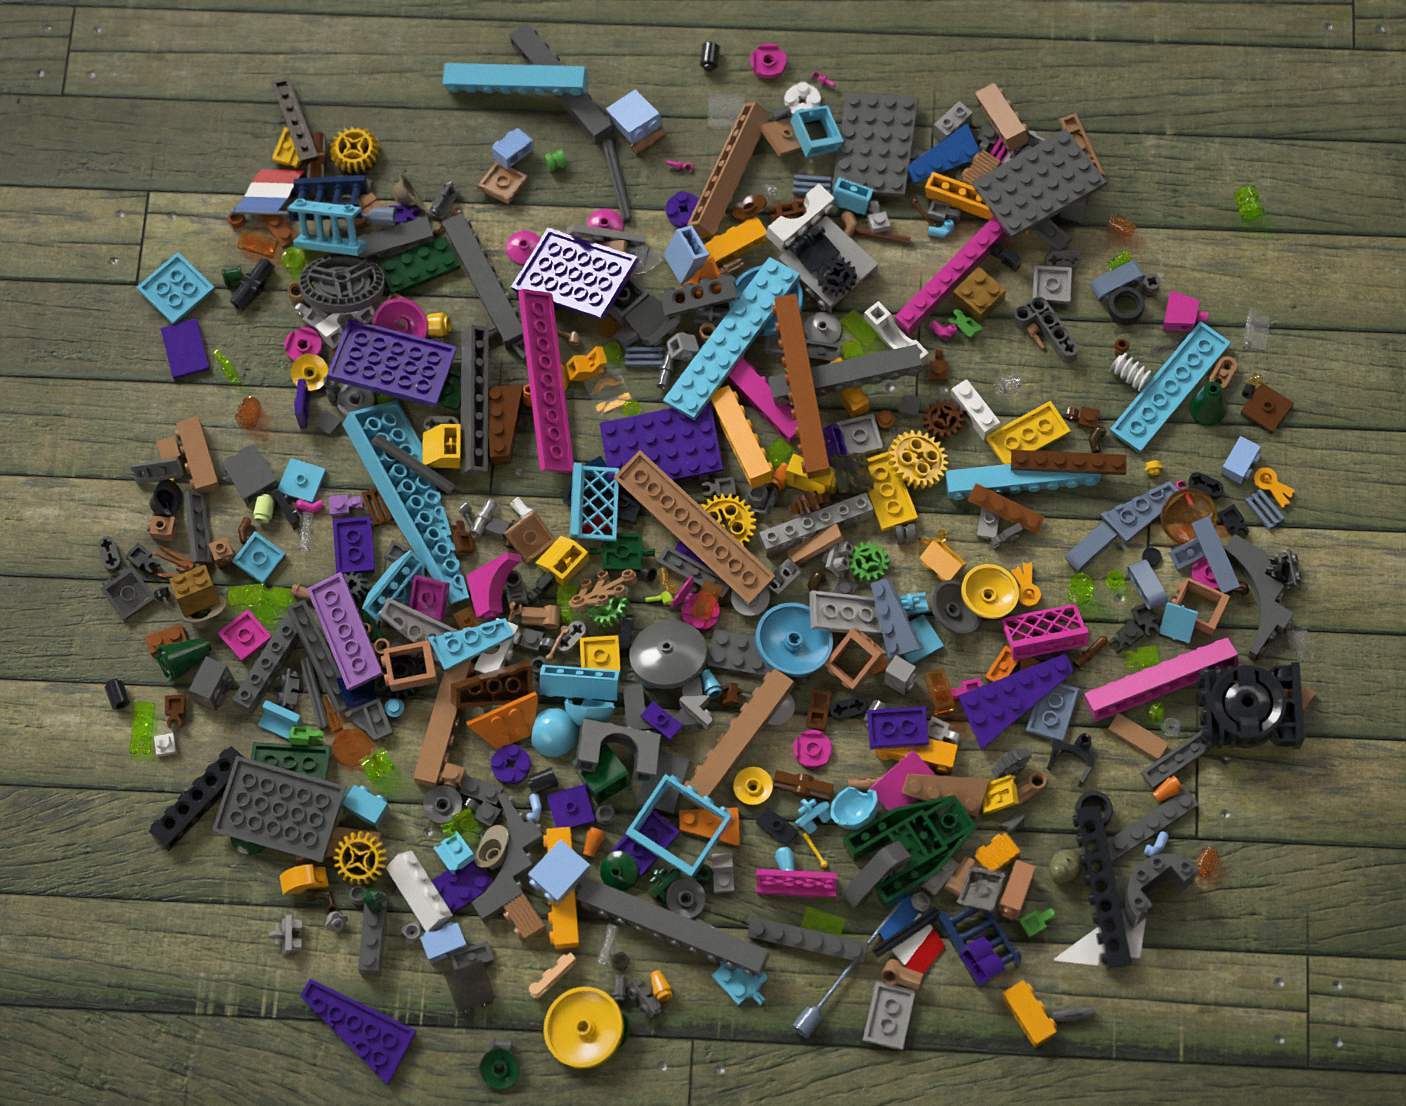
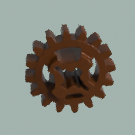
M937 399L936 405L930 403L929 408H925V415H923V421H925L923 427H928L927 433L933 432V437L939 435L940 440L944 436L950 439L951 434L957 436V430L961 431V424L964 423V418H961L963 417V411H959L960 406L954 407V401L948 404L946 399L943 400V403H940Z
M813 491L796 498L797 503L788 507L791 515L801 513L804 516L823 509L822 504L829 502L830 498L827 492L818 494L817 491Z

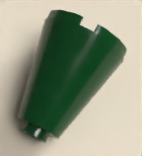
M1208 382L1191 398L1189 411L1194 420L1196 419L1202 425L1212 426L1221 422L1225 417L1227 403L1222 386L1219 383Z
M203 638L155 647V652L159 651L160 654L157 657L158 663L165 677L170 676L169 682L175 681L203 661L206 656H210L209 651L212 650L209 641Z

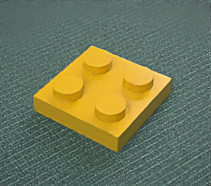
M618 635L580 638L581 668L618 670L621 674Z

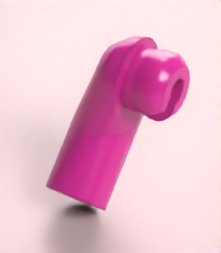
M933 320L929 324V327L940 338H952L956 335L957 327L951 324L948 327H942L937 320Z
M300 499L295 504L296 509L306 515H312L325 508L321 499L313 504Z

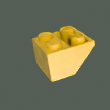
M441 424L423 433L422 463L429 468H460L461 424Z
M560 536L535 564L546 573L550 571L555 576V581L565 587L589 561L588 551L574 540Z

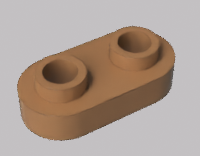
M1229 356L1222 357L1211 374L1209 382L1219 381L1221 382L1222 389L1225 390L1236 372V360ZM1224 366H1228L1230 369L1226 370Z

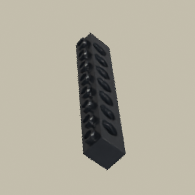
M1100 805L1077 809L1075 815L1072 816L1074 828H1078L1079 835H1076L1077 845L1082 847L1083 854L1080 855L1082 867H1086L1087 874H1084L1086 886L1090 887L1091 894H1088L1089 904L1094 906L1095 911L1092 914L1094 926L1097 925L1099 933H1096L1098 945H1101L1103 953H1100L1101 963L1106 965V970L1130 966L1132 960ZM1087 824L1092 825L1094 832L1091 834L1086 833L1084 826ZM1095 844L1098 847V852L1091 853L1088 850V845ZM1095 863L1100 864L1102 872H1094L1092 865ZM1103 883L1106 886V891L1099 892L1096 889V884ZM1108 903L1110 911L1103 912L1100 909V904ZM1104 923H1112L1114 925V931H1106L1104 928ZM1115 942L1118 945V951H1110L1108 943Z

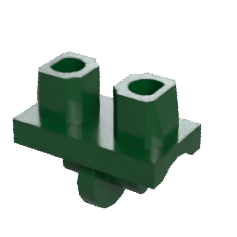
M664 867L659 872L653 869L651 873L654 877L649 882L652 885L657 881L659 883L648 894L665 903L668 892L665 888L669 884L672 885L677 880L682 879L679 875L681 872L677 868L672 869L665 877L663 876L667 873V870Z

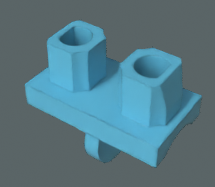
M925 592L899 596L901 599L900 604L908 615L929 612Z
M805 799L801 800L800 802L803 807L797 811L800 815L804 812L807 813L795 821L797 827H802L807 834L812 833L817 829L812 820L813 818L818 816L822 823L832 818L828 809L830 805L827 801H822L812 809L817 804L814 799L809 802Z

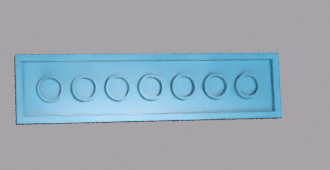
M1200 321L1110 428L1109 432L1140 454L1228 349L1231 342Z

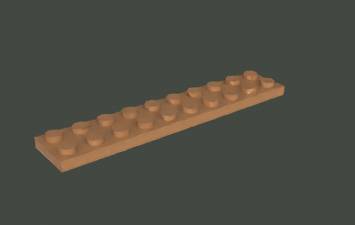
M641 450L614 476L615 480L749 605L776 578L769 569Z

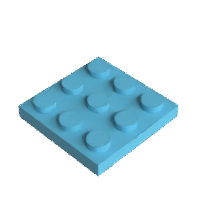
M179 252L136 287L172 325L177 324L215 291V287Z

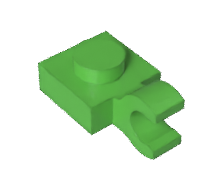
M958 309L953 311L957 316V320L954 317L948 319L951 324H958L957 326L962 330V333L969 337L979 335L983 330L972 318L965 317Z
M291 725L289 743L308 745L311 742L314 746H322L324 732L311 731V727Z
M1052 908L1040 915L1035 910L1019 919V922L1028 937L1031 938L1047 928L1045 922L1054 919L1056 914Z

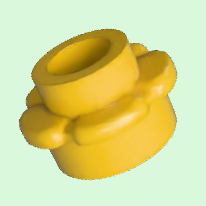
M1150 461L1146 463L1145 472H1148L1149 475H1158L1164 467L1161 465V461Z

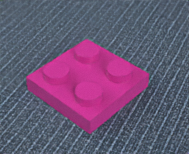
M248 609L218 632L221 639L242 663L272 638Z

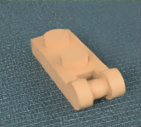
M571 953L567 956H561L557 961V965L553 969H548L542 975L543 979L539 983H532L530 985L529 991L534 999L541 998L577 963L576 958Z

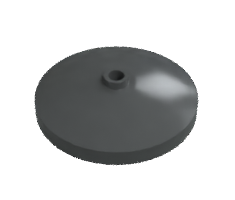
M676 620L661 621L646 627L636 636L630 648V663L633 672L643 683L659 689L677 688L688 684L702 672L707 661V646L702 634L692 625Z

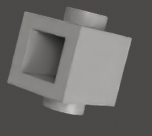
M677 333L667 341L672 359L689 361L699 352L695 335Z

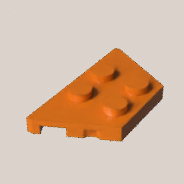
M536 692L530 693L466 723L471 730L499 750L504 746L532 735L538 696Z

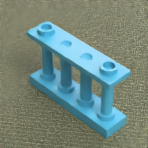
M297 199L288 207V211L298 212L301 229L300 236L293 241L294 248L356 256L360 255L367 248L366 241L356 238L353 219L362 211L361 207L305 201V199ZM306 213L314 214L317 235L308 232ZM322 215L330 216L333 237L324 234ZM338 217L346 218L349 239L340 236Z

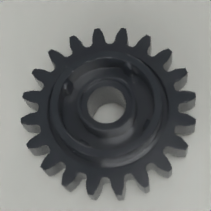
M419 652L390 657L394 680L426 674L427 671H424L426 670V664L423 663L425 661L424 657H419ZM379 661L384 674H387V668H383L382 661ZM398 670H405L403 675L396 674ZM384 674L375 678V681H379L377 683L378 688H382L384 694L389 691L390 697H393L396 693L398 699H400L401 694H404L407 699L408 692L415 695V688L422 690L421 686L392 692L390 686H386Z

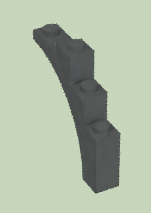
M1235 534L1226 546L1225 553L1228 560L1246 577L1257 601L1259 612L1258 633L1247 656L1254 661L1257 656L1261 657L1265 652L1267 641L1272 642L1277 633L1282 635L1284 630L1289 631L1294 623L1292 620L1294 613L1278 604L1284 596V593H1282L1284 585L1269 577L1271 572L1266 570V567L1271 565L1268 557L1272 556Z
M504 792L497 797L508 821L509 843L507 855L495 881L481 896L472 902L473 908L483 923L505 911L503 907L505 904L523 894L525 889L518 879L534 868L532 864L534 859L526 851L543 841L542 834L544 831L539 823L534 824L532 819L526 822L527 820L521 811L517 812L514 808L516 803L511 796L507 797Z

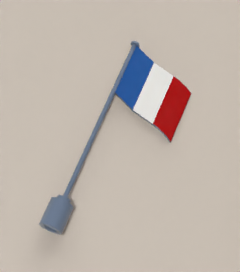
M262 169L253 179L245 197L236 208L231 209V214L289 215L288 212L280 211V209L287 202L294 189V179H299L305 171ZM372 207L368 214H363V218H368L372 225L395 226L397 212L394 207Z
M911 894L896 904L868 940V947L879 933L886 940L922 916L912 906ZM929 924L891 951L906 968L924 974L945 946L938 933ZM853 960L817 1007L805 1008L792 1025V1028L804 1038H809L823 1020L820 1016L822 1014L820 1009L857 961Z

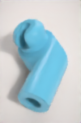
M946 220L940 228L929 226L928 235L944 238L953 232L954 222Z

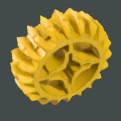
M351 126V130L344 128V133L338 131V137H334V142L330 145L332 161L338 168L341 167L343 172L348 169L350 174L353 170L357 174L361 169L365 172V167L371 168V163H376V157H379L380 147L377 144V138L374 137L372 132L369 133L367 128L362 130L360 126L357 130L353 126ZM346 145L347 148L344 150V153L341 155V150H342V148ZM369 146L367 153L364 155L365 147Z
M363 831L358 833V838L355 832L351 833V839L347 835L344 836L346 843L343 841L338 842L342 849L335 848L334 850L340 854L333 857L334 860H339V863H336L334 867L341 866L342 869L337 873L339 875L345 873L343 880H347L350 876V884H354L356 879L358 885H362L363 879L366 884H369V877L373 881L377 880L374 873L382 875V871L379 868H386V865L381 863V861L387 860V857H381V854L385 853L386 849L380 850L379 847L383 843H375L378 839L377 836L370 840L371 833L369 832L365 835V838ZM363 842L368 844L370 848L362 851L354 843ZM350 848L352 859L346 864L345 854L347 849ZM368 853L364 856V859H362L364 860V862L360 861L353 864V862H355L356 858L358 857L356 856L357 854L362 855ZM375 853V865L371 869L369 856ZM354 866H360L367 874H357L350 869Z

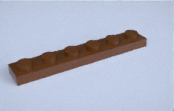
M1011 450V470L1126 475L1127 455Z

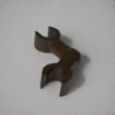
M306 889L307 892H313L312 897L305 898L307 901L312 902L315 899H325L327 915L330 914L331 909H336L340 912V909L334 903L331 891Z

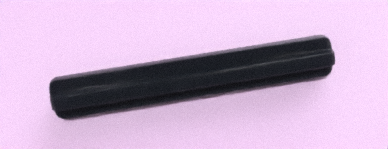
M934 907L872 949L873 954L880 958L937 920L941 912L937 907Z

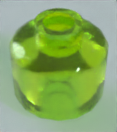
M289 247L282 253L281 262L286 272L289 274H299L304 270L307 263L301 249Z

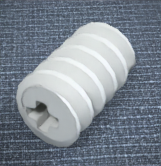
M1124 353L1116 358L1109 370H1114L1116 375L1121 373V379H1126L1128 384L1133 382L1132 387H1139L1138 391L1141 392L1149 383L1152 371L1149 370L1144 373L1145 366L1139 369V362L1137 361L1135 364H1132L1133 357L1126 360L1127 353Z

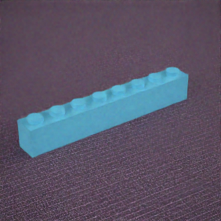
M445 63L442 84L450 92H458V90H464L469 93H475L476 91H483L485 93L500 91L504 94L518 92L520 94L535 92L539 95L553 93L555 95L570 93L571 95L579 96L587 94L589 72L585 66Z
M1011 464L948 470L945 475L948 499L953 500L969 497L975 483L1001 495L1002 493L1009 492L1010 494H1018L1021 491L1028 490L1029 492H1037L1040 489L1047 488L1048 490H1055L1065 486L1067 488H1074L1084 484L1086 486H1093L1100 483L1101 474L1011 470Z

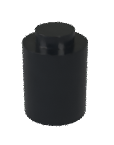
M714 42L702 44L700 67L705 71H713L718 67L720 51L718 44Z
M118 679L109 680L104 688L112 709L125 708L130 704V699L123 681Z
M552 767L530 775L531 780L527 781L531 792L535 791L536 794L558 786Z

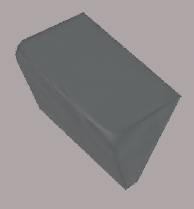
M493 516L485 528L486 534L504 540L505 535L503 533L508 530V525L511 522Z
M1013 812L1001 823V826L1011 835L1024 823L1025 815Z

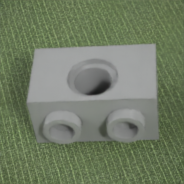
M959 101L934 124L933 135L942 142L964 125L968 124L969 126L972 123L973 112Z
M895 655L885 670V684L905 695L907 690L911 691L916 683V667Z

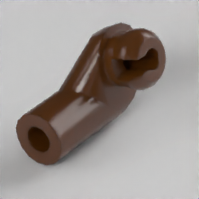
M248 517L242 519L238 528L239 540L243 545L252 536L248 535V529L252 523V520Z

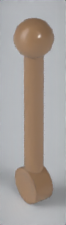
M567 626L561 627V634L559 635L550 654L546 655V660L548 662L553 660L554 652L556 651L564 634L568 633L569 630Z

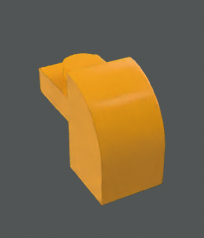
M598 346L587 356L574 355L565 364L570 381H585L602 375L604 373L603 367L607 364L606 355L604 354L603 347Z
M312 864L297 866L279 875L283 894H301L306 889L326 888L329 886L326 868L313 867Z

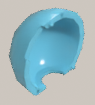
M568 699L565 701V709L570 720L580 727L584 719L606 723L611 718L615 709L614 703L604 700L583 699L581 706L573 705V702L568 701Z
M547 709L537 715L532 730L531 742L539 754L546 757H559L568 753L576 746L579 739V727L570 720L566 711Z
M847 787L832 802L830 808L832 819L842 828L850 830L860 829L876 818L879 807L877 793L875 790H868L866 794L854 787Z

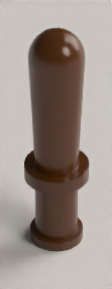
M1100 636L1086 651L1084 650L1082 655L1076 661H1073L1074 666L1080 669L1087 660L1090 661L1092 656L1107 644V637Z

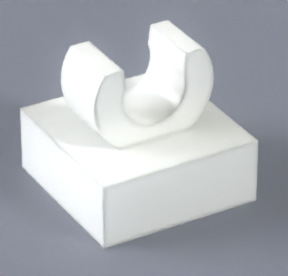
M173 733L154 736L157 757L177 753Z

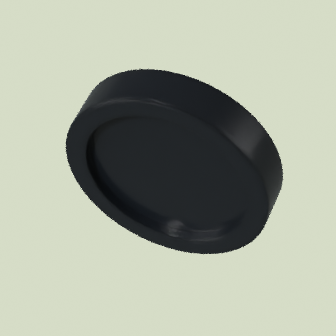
M1149 547L1143 551L1142 561L1147 560L1151 567L1156 566L1161 561V553L1158 549Z

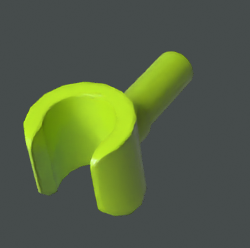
M666 591L659 596L647 597L645 600L646 602L662 600L664 605H670L673 598Z

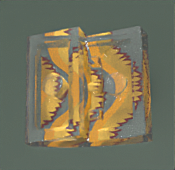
M619 368L584 382L599 416L634 402Z

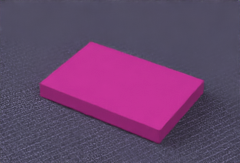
M914 750L869 788V790L876 791L878 800L888 811L911 805L919 799L902 793L907 773L936 776Z

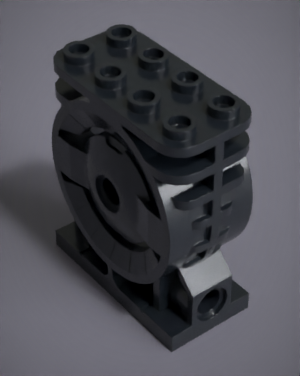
M1291 662V665H1274L1270 671L1253 665H1241L1233 668L1227 666L1226 669H1220L1219 666H1215L1214 669H1208L1205 666L1199 671L1197 687L1201 688L1198 696V705L1202 707L1199 722L1200 726H1203L1201 745H1205V749H1209L1210 746H1217V748H1222V746H1229V748H1253L1269 740L1277 747L1301 748L1305 739L1300 662ZM1237 681V683L1229 689L1225 698V710L1228 714L1227 716L1223 710L1222 696L1225 689L1231 683ZM1285 689H1288L1289 691L1288 699H1286V695L1284 692ZM1268 691L1273 698V711L1270 717L1262 723L1263 731L1259 732L1258 723L1264 720L1270 709ZM1249 701L1252 706L1245 707L1242 702ZM1285 713L1290 716V723H1281ZM1236 723L1240 724V732L1237 731Z

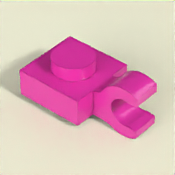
M981 679L961 681L960 688L949 690V699H957L958 695L981 687Z

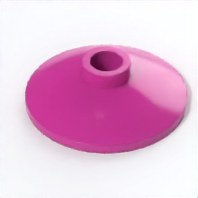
M610 209L597 210L587 220V226L623 231L621 216Z
M519 231L513 234L506 244L508 257L517 264L525 265L539 243L540 237L531 231Z
M693 576L679 590L670 604V608H674L683 601L688 602L694 594L691 592L694 583Z

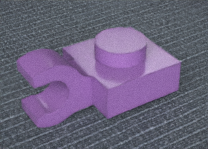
M348 494L330 496L331 517L350 515V509L363 508V501L360 496L349 499Z

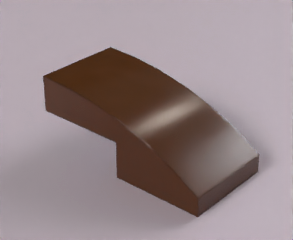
M812 689L806 727L826 729L832 692Z

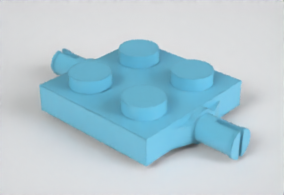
M721 962L720 968L712 974L716 982L738 1006L751 997L759 1005L766 1001L758 992L761 986L769 980L764 972L761 978L758 976L753 978L745 975L743 970L738 968L732 970L726 967L725 963Z

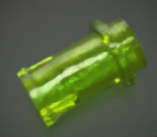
M1125 250L1124 252L1120 251L1119 255L1106 263L1112 271L1128 263L1132 258Z

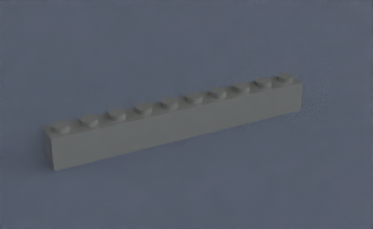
M587 877L576 898L580 907L586 911H591L592 909L597 911V914L603 918L608 919L612 917L623 926L629 924L634 926V929L638 932H649L658 940H669L670 944L675 947L681 948V946H684L695 955L701 953L706 955V958L712 962L717 963L721 961L725 963L726 967L732 970H736V968L741 969L745 975L753 978L755 976L761 978L770 957L769 951Z

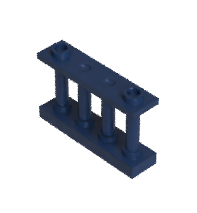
M365 175L299 178L293 181L298 199L316 197L315 202L321 203L324 196H334L332 203L329 204L360 207L358 202L359 195L368 194L369 192ZM341 195H351L350 202L340 203ZM288 211L291 222L299 221L298 212ZM362 211L353 219L363 218ZM306 213L307 221H314V214ZM322 215V220H330V216Z
M980 893L976 895L977 904L953 917H948L946 912L938 916L940 926L978 989L985 986V984L981 985L976 980L971 968L964 962L960 951L967 943L966 941L992 927L998 936L990 941L993 949L1003 945L1008 955L1001 958L1004 966L1013 962L1017 968L1021 964L1020 959H1022L1020 952L1017 948L1013 949L989 909L991 908L990 902L986 897L983 898ZM981 910L983 911L987 921L963 934H958L955 929L957 923Z

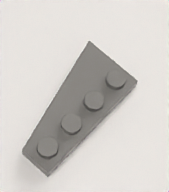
M579 224L569 226L566 234L577 238H593L596 241L625 240L629 243V246L639 247L640 244L646 242V235Z
M387 598L379 615L412 643L428 641L427 637L430 636L436 637L444 635L443 633L458 631L390 598ZM432 648L434 661L441 665L438 657L436 656Z

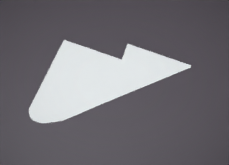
M1123 908L1121 911L1130 955L1133 958H1140L1146 919L1132 929L1126 919ZM1104 923V928L1106 931H1114V925L1112 923ZM1098 927L1057 956L1054 961L1099 965V954L1103 953L1102 946L1098 945L1096 933H1099ZM1115 942L1108 943L1110 951H1118V945Z

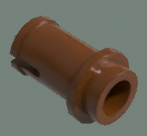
M1118 339L1115 342V356L1118 358L1129 350L1130 345L1126 339Z

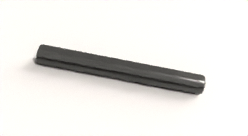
M612 140L603 141V148L622 221L627 222L632 217Z
M377 434L374 437L372 443L446 493L450 494L455 488L452 482L381 435Z

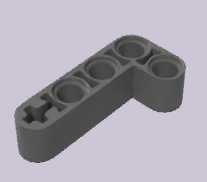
M1035 297L1016 308L1014 314L1015 326L1026 328L1032 323H1036L1063 362L1072 363L1076 360L1078 352L1076 342L1043 297ZM1039 306V307H1041L1042 309H1041V310H1037V309H1035L1034 307ZM1024 315L1027 318L1021 319L1018 316ZM1045 321H1051L1053 324H1046ZM1060 335V336H1062L1063 338H1062V339H1057V338H1055V336Z
M900 841L884 847L869 861L841 894L853 909L858 908L874 893L875 886L884 882L894 870L905 865L912 856Z

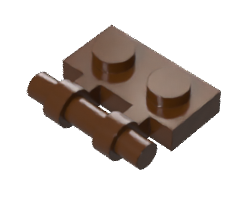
M792 198L788 202H775L774 205L767 206L769 213H777L770 215L771 223L780 216L788 219L802 217L806 213V208L799 209V206L804 205V199ZM792 208L791 211H787V212H783V211H782V210H786V209Z

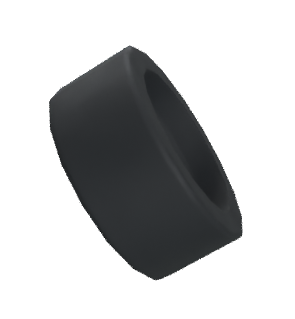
M1122 287L1111 294L1108 312L1114 321L1123 325H1129L1141 318L1144 310V298L1140 292L1131 287ZM1122 297L1131 298L1137 303V310L1132 314H1122L1115 308L1116 301Z
M1100 791L1083 793L1076 802L1075 811L1082 809L1083 804L1088 800L1100 801L1105 807V815L1102 818L1105 827L1113 814V805L1110 798ZM1087 824L1084 826L1088 830H1094L1092 825Z

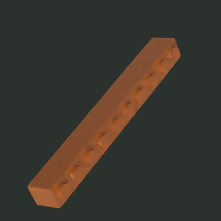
M797 295L774 298L775 305H772L774 317H778L775 327L777 334L781 333V339L778 340L780 351L784 350L785 355L781 359L783 368H787L788 374H785L786 385L791 387L788 396L790 403H794L795 408L791 409L793 421L797 420L798 426L794 427L796 438L801 440V444H798L800 456H804V462H801L802 471L807 473L808 479L831 475Z

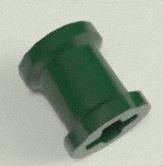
M240 266L229 270L222 269L225 285L239 280L241 282L243 274Z

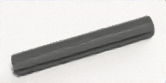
M306 657L301 659L300 662L318 727L320 730H324L329 727L311 659Z

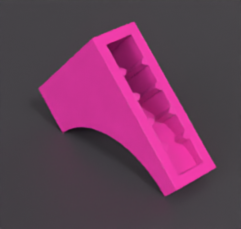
M506 552L466 575L476 618L490 621L503 612V587L512 569L522 562L520 554Z

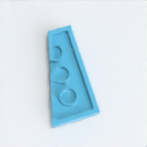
M504 618L481 624V626L467 627L461 631L443 633L444 635L427 638L444 671L447 672L515 636L507 620Z

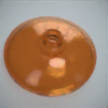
M1195 488L1181 489L1174 492L1165 501L1161 510V525L1165 534L1172 541L1183 545L1196 538L1191 523L1210 516L1214 528L1216 527L1218 520L1217 508L1212 498L1205 492ZM1185 512H1188L1187 518H1183Z

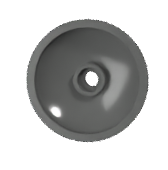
M945 580L939 583L932 591L931 608L937 621L948 631L960 635L969 634L980 625L982 617L974 614L964 603L961 594L962 582Z

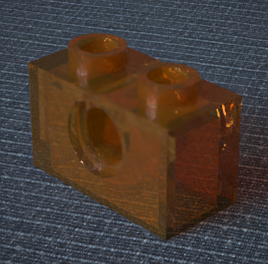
M941 668L925 672L924 680L934 716L954 711V701L945 669Z

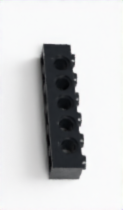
M232 746L224 749L219 755V759L215 763H211L206 768L205 773L193 781L192 787L187 792L184 791L178 797V801L165 810V815L160 820L154 821L151 825L149 833L168 851L224 795L236 756L245 758ZM224 766H231L229 771L222 772ZM211 780H217L214 786H208ZM203 794L201 800H194L196 795ZM184 808H189L187 814L181 815V811ZM169 823H176L174 828L167 829Z

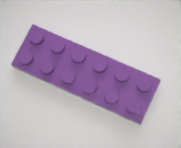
M339 572L307 588L347 690L351 691L383 675L384 672L344 574Z

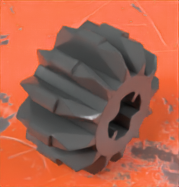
M351 571L350 576L344 573L349 589L354 586L353 590H350L353 599L361 603L360 597L366 598L367 594L365 591L369 590L368 585H366L367 579L362 578L360 573L355 576L353 571Z

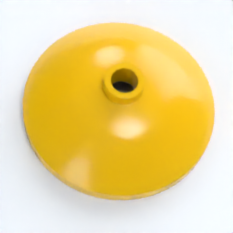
M983 564L974 567L966 574L962 582L961 594L964 603L974 614L987 619H998L1008 615L1015 608L1019 598V588L1015 578L1006 569L993 564ZM984 595H989L990 599L985 598Z

